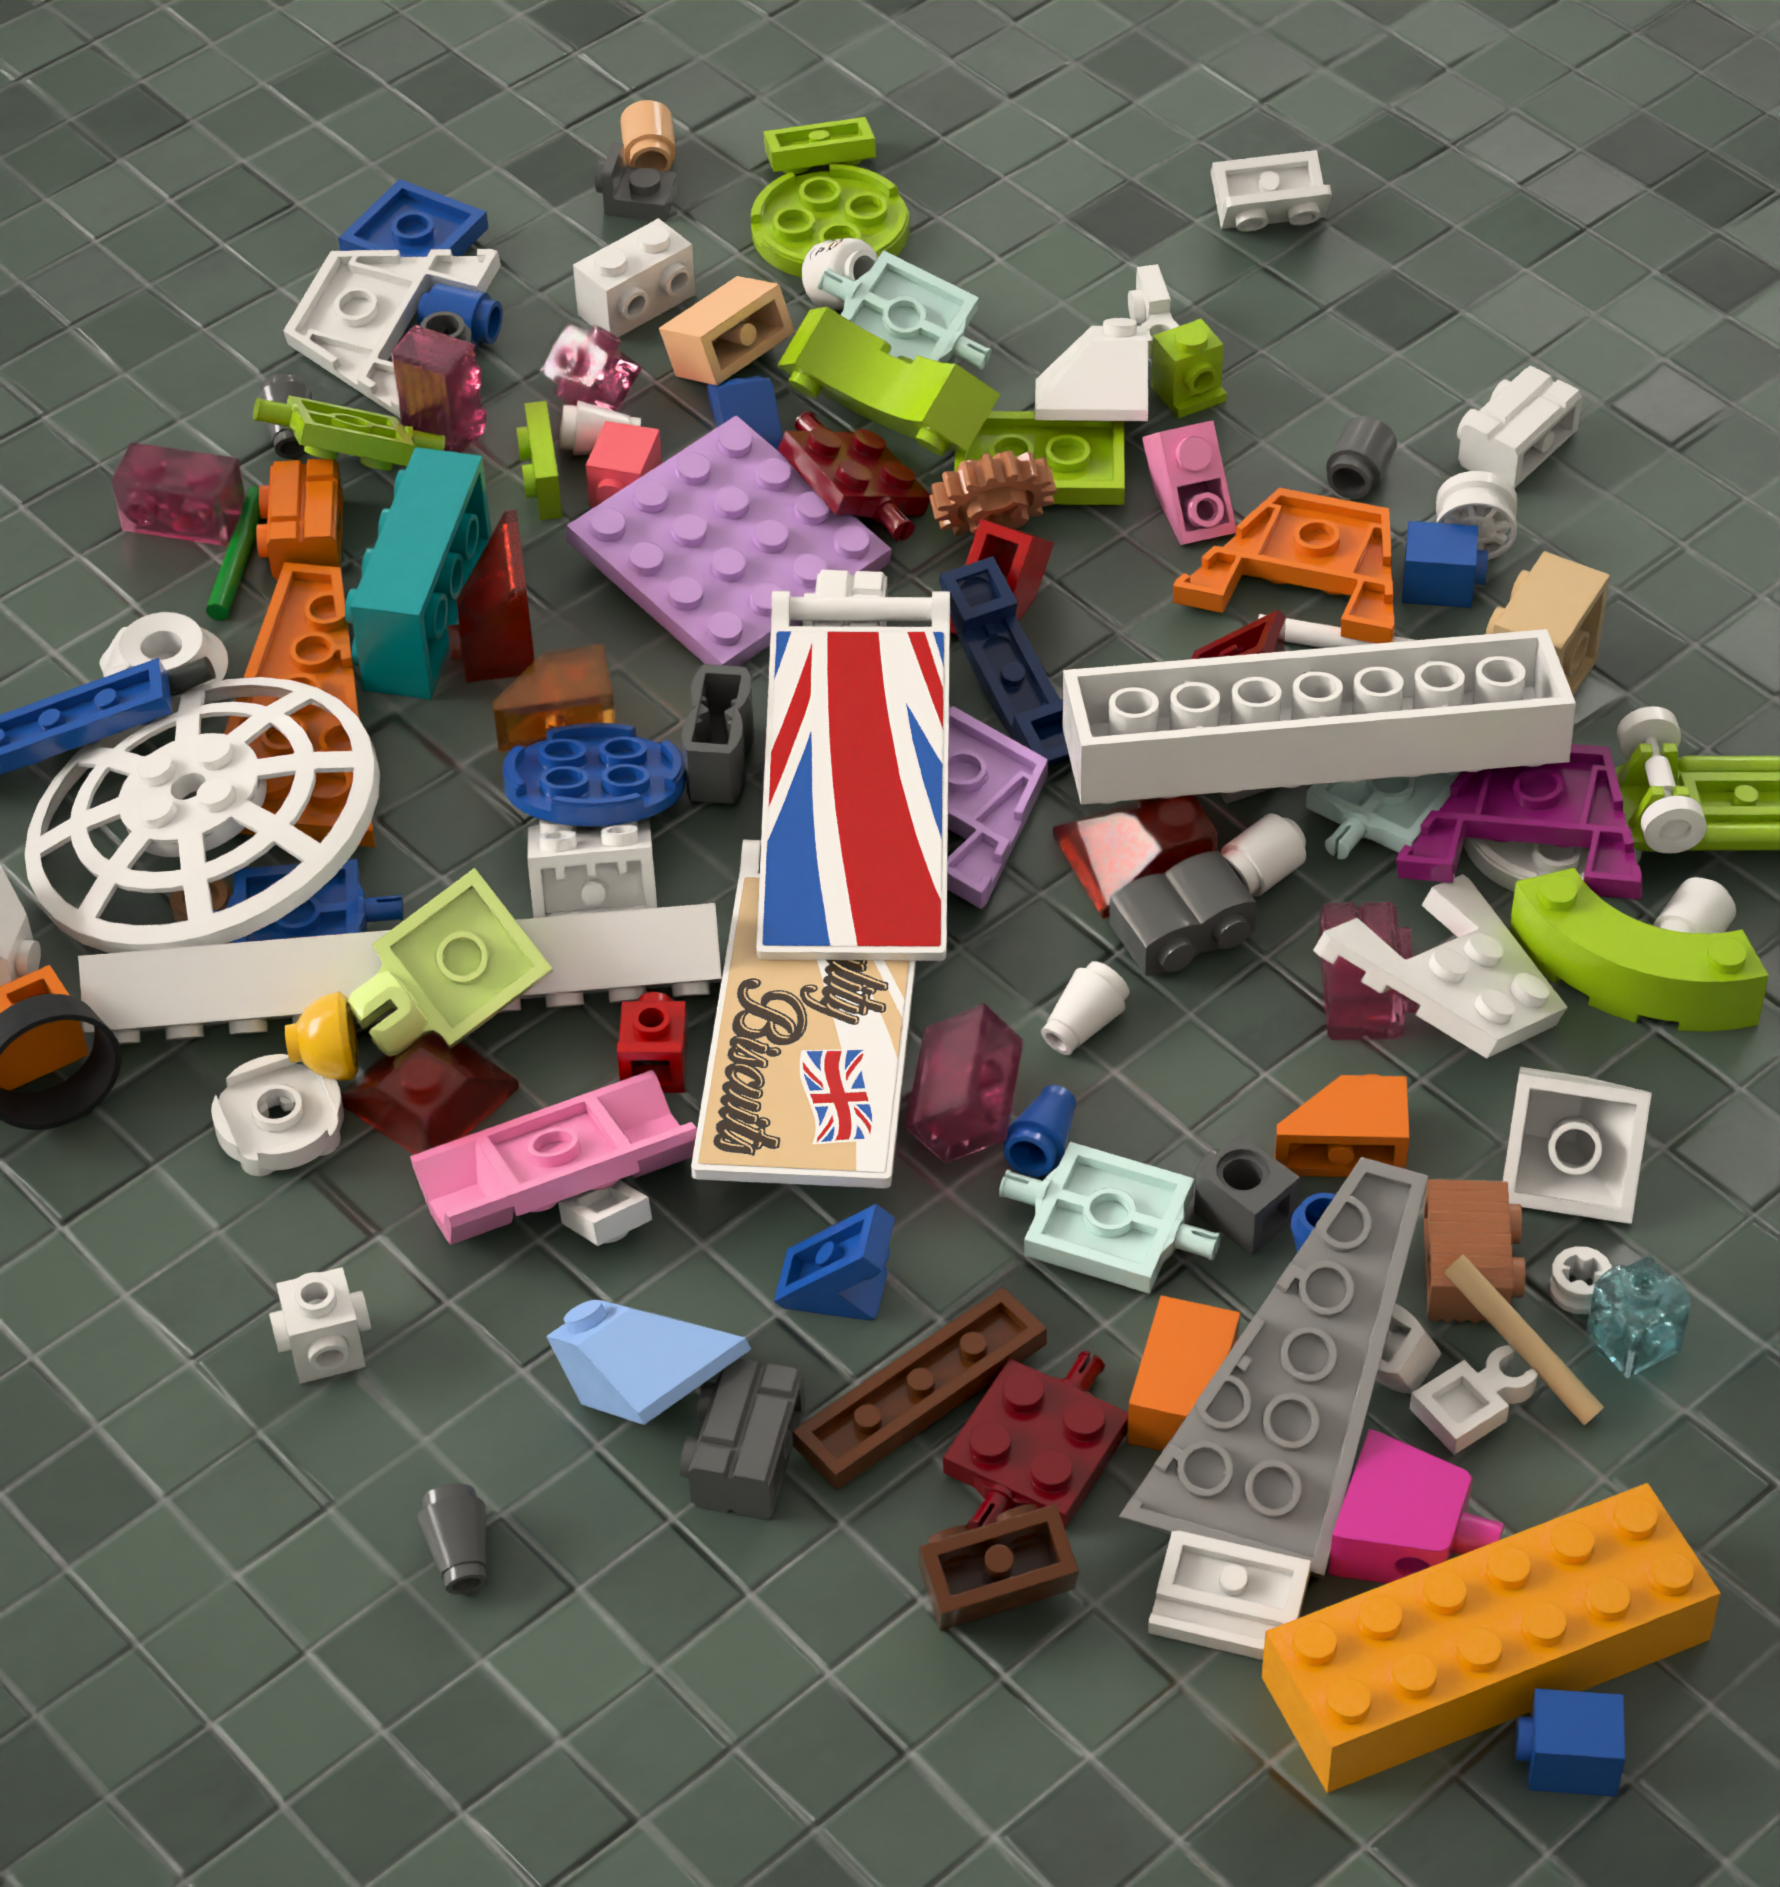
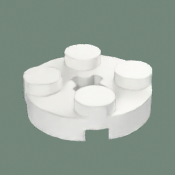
M286 1054L267 1055L242 1064L226 1078L227 1088L220 1094L219 1100L216 1095L214 1097L211 1113L218 1142L222 1149L231 1158L239 1161L242 1169L250 1175L265 1176L276 1170H286L304 1165L319 1156L334 1152L340 1144V1128L344 1120V1109L337 1081L314 1073L306 1065L297 1064V1062L290 1063L289 1057ZM280 1105L285 1112L292 1111L282 1118H268L269 1108Z

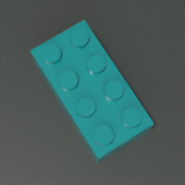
M415 447L406 470L400 469L398 471L394 486L393 503L390 509L384 508L381 512L377 542L374 548L366 549L362 561L361 581L357 589L351 588L349 590L345 604V619L347 623L353 624L355 635L352 645V662L354 665L360 666L363 691L432 699L492 543L485 474L481 455Z

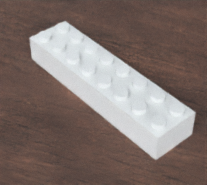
M1547 629L1063 670V732L1081 805L1093 803L1112 804L1118 801L1150 798L1169 799L1185 795L1219 792L1236 793L1242 790L1277 787L1295 788L1301 785L1334 782L1353 783L1368 779L1403 776L1418 777L1426 774L1460 771L1478 772L1484 769L1506 767H1536L1543 764L1570 762L1576 702Z

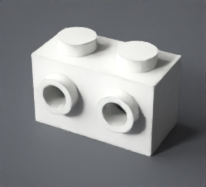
M659 218L573 264L578 316L609 341L617 339L696 295L692 244Z

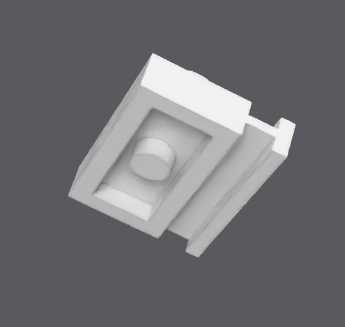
M1179 1530L1173 1531L1161 1571L1153 1611L1148 1622V1632L1153 1635L1263 1660L1265 1631L1300 1618L1310 1577L1311 1561Z

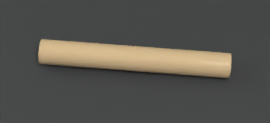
M1464 1254L1443 1272L1522 1359L1538 1373V1376L1583 1425H1586L1604 1408L1597 1398Z

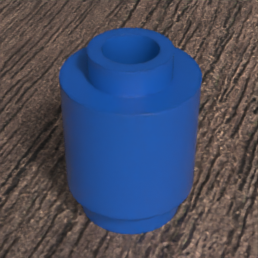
M436 283L430 292H425L421 296L417 311V318L420 324L424 318L432 313L449 311L460 315L465 324L470 328L472 334L470 346L479 347L482 343L493 344L496 341L501 329L503 310L501 303L491 300L488 293Z

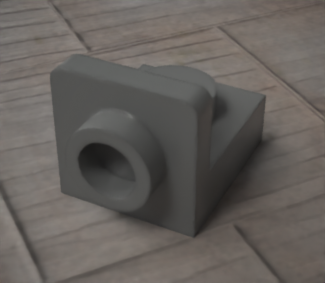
M613 142L606 161L598 162L595 174L596 192L603 193L605 215L653 221L659 218L661 221L666 222L678 191L677 172L660 171L652 168L626 167L624 144Z

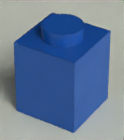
M1408 521L1402 603L1472 607L1474 584L1485 585L1488 564V550H1477L1478 526Z
M1535 1688L1530 1717L1517 1716L1515 1730V1760L1528 1761V1790L1617 1797L1625 1762L1624 1695Z

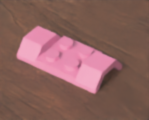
M653 1070L420 1152L410 1156L430 1214L449 1245L512 1223L513 1212L516 1216H520L528 1212L545 1211L555 1206L558 1201L589 1190H601L611 1187L624 1177L632 1175L634 1178L689 1159L693 1157L697 1128L692 1122L682 1126L678 1124L670 1112L656 1074Z

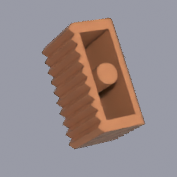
M1427 1179L1423 1222L1428 1319L1432 1322L1442 1319L1447 1323L1454 1319L1460 1323L1470 1320L1474 1324L1483 1320L1489 1324L1488 1320L1443 1272L1464 1254L1510 1305L1512 1304V1298H1524L1525 1259L1524 1257H1512L1511 1245L1520 1244L1521 1204L1509 1203L1508 1181Z

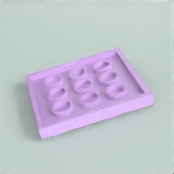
M737 415L572 521L566 527L567 542L704 664L740 667L770 646L772 591H790L791 597H804V593H815L817 574L821 570L848 571L850 575H854L856 571L878 572L890 564L892 551L891 547L853 515H835L788 460ZM791 621L790 626H799L803 621Z

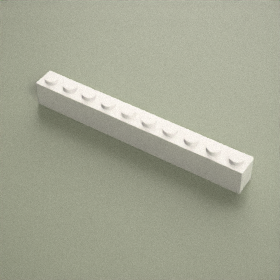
M715 903L517 919L516 922L553 968V972L499 1013L521 1010L520 999L545 997L546 1008H561L584 1005L583 994L609 992V1003L637 1001L641 995L647 993L646 988L669 986L672 987V997L709 995V983L722 982ZM390 930L78 956L81 1001L85 1002L114 1033L119 1045L140 1043V1031L165 1029L166 1040L204 1037L203 1026L229 1024L230 1035L268 1032L267 1020L292 1018V1023L296 1024L308 1006L327 994L340 991L349 999L352 992L378 974L382 962L372 948V944ZM394 1009L389 1011L375 1023H380L382 1020H384L386 1017L394 1012ZM83 1022L84 1033L95 1035L94 1026Z

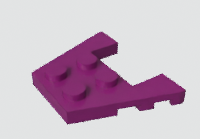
M1571 744L1570 762L1543 764L1536 767L1518 766L1484 769L1478 772L1461 771L1450 785L1449 798L1439 811L1431 810L1420 825V836L1412 846L1404 845L1398 853L1396 860L1398 878L1453 883L1463 842L1467 837L1491 839L1496 842L1515 841L1549 844L1561 848L1584 847L1590 848L1584 873V882L1595 894L1604 897L1641 900L1642 873L1640 866L1636 862L1634 842L1630 827L1627 826L1623 810V798L1610 747Z

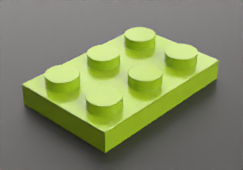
M991 411L968 452H958L955 450V472H957L956 469L961 462L968 459L981 460L983 454H990L991 457H994L999 452L1012 451L1017 458L1026 452H1032L1034 460L1044 457L1047 466L1051 467L1057 493L1053 494V504L1124 505V421L1035 420V411Z

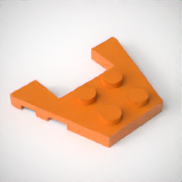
M1278 488L1236 526V535L1223 547L1213 546L1201 557L1202 566L1191 576L1183 573L1173 584V603L1220 613L1224 612L1242 575L1263 578L1275 584L1288 583L1319 589L1330 595H1349L1351 598L1341 617V637L1375 644L1394 642L1395 622L1389 508Z

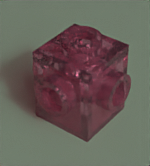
M567 323L562 334L553 344L551 353L540 371L558 384L554 392L566 402L576 406L578 400L617 412L642 367L618 349L622 341L611 332L594 324L590 331Z

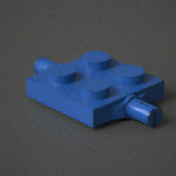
M350 859L309 900L281 919L231 942L240 943L365 932L367 922L404 921L402 894L365 898L364 891L361 888L358 859ZM299 864L242 868L234 872V893L228 902L227 908L261 893L288 875Z

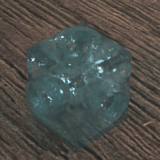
M1648 1255L1627 1267L1625 1265H1617L1609 1269L1595 1282L1586 1331L1623 1375L1629 1378L1682 1350L1692 1301L1682 1282L1676 1276L1667 1274L1653 1257Z

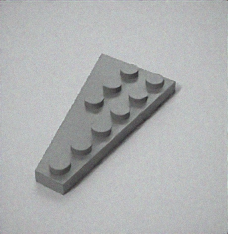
M1364 1157L1360 1158L1294 1259L1289 1263L1267 1299L1212 1377L1190 1413L1158 1457L1134 1496L1127 1503L1119 1515L1118 1521L1170 1536L1173 1531L1179 1530L1310 1560V1576L1323 1578L1330 1555L1332 1534L1344 1502L1428 1175Z

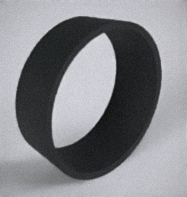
M43 994L17 1002L0 1013V1055L19 1036L49 1022L61 1020L82 1021L93 1025L95 1032L94 1044L85 1063L75 1074L59 1085L32 1093L12 1092L0 1087V1120L11 1126L27 1130L56 1128L83 1117L98 1106L109 1094L116 1083L121 1069V1048L114 1033L85 1002L63 994Z

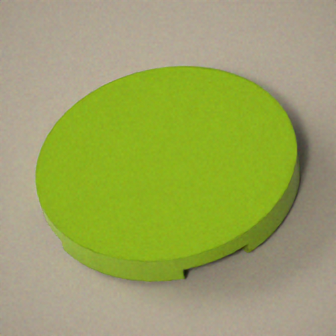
M829 164L830 171L813 172L796 177L792 172H789L767 185L753 203L751 209V233L754 246L769 264L785 273L802 278V266L807 253L813 246L826 240L843 238L861 239L873 248L878 257L883 250L897 257L905 247L910 233V213L904 200L898 194V187L887 178L875 172L850 165Z

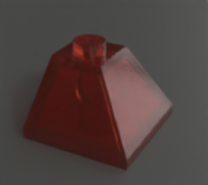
M517 509L507 510L503 513L456 600L459 624L448 625L452 660L463 659L466 683L536 675Z
M1194 795L1178 796L1169 799H1139L1053 827V837L1102 919L1110 917V896L1123 886L1145 876L1165 874L1172 867L1192 856L1217 851L1218 832Z
M428 1034L422 1036L398 1055H383L341 1092V1098L344 1108L415 1155L465 1137L519 1089V1082L516 1078L463 1043L459 1042L450 1049L442 1038L436 1034Z

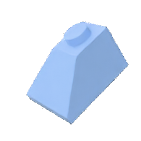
M590 1300L574 1307L565 1315V1324L546 1336L581 1405L642 1425L648 1423L751 1350L745 1337L603 1300Z

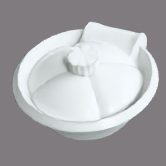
M160 612L144 616L134 621L128 627H123L102 655L99 665L102 669L103 677L159 658L166 671L169 672L206 656L210 660L216 675L215 679L203 683L207 684L223 680L228 668V655L225 646L218 637L208 630L199 627L191 618L178 613Z

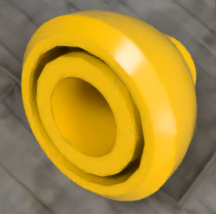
M340 991L327 994L308 1006L296 1024L285 1025V1040L290 1063L303 1062L314 1073L328 1079L348 1081L355 1078L359 1072V1054L354 1018L347 996Z

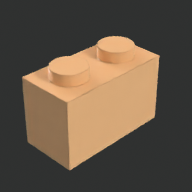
M736 276L659 328L675 376L712 385H719L795 333L780 285Z

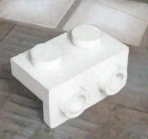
M1317 150L1213 162L1211 178L1221 230L1237 228L1239 231L1250 232L1259 230L1267 224L1288 221L1292 225H1307L1326 216L1332 193L1330 185L1323 184Z

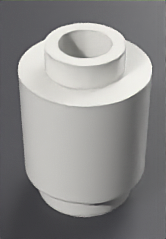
M1269 813L1224 845L1221 854L1252 896L1258 897L1305 862L1306 839L1301 828L1293 820Z
M1699 877L1689 878L1680 885L1655 920L1653 926L1687 933H1723L1736 916V906L1728 891L1718 882Z

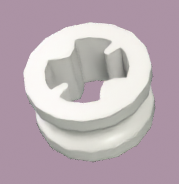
M1575 1246L1563 1250L1556 1256L1553 1262L1552 1276L1549 1282L1550 1296L1554 1303L1563 1310L1573 1314H1590L1598 1311L1606 1304L1610 1294V1284L1613 1278L1612 1265L1606 1256L1598 1250L1589 1247ZM1574 1275L1578 1280L1571 1283L1569 1276ZM1591 1278L1593 1284L1588 1286L1584 1280Z

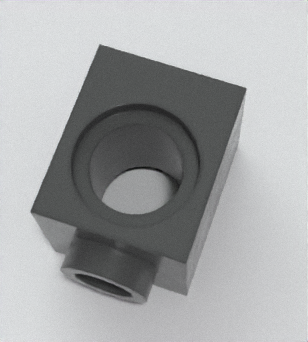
M1238 1135L1221 1150L1213 1149L1200 1161L1195 1170L1194 1212L1251 1255L1255 1254L1291 1223L1292 1214L1298 1207L1300 1177L1244 1135Z

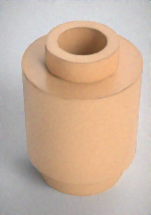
M652 100L631 104L624 110L620 120L626 163L629 167L652 168L660 171H669L676 157L673 120L670 110L662 103Z

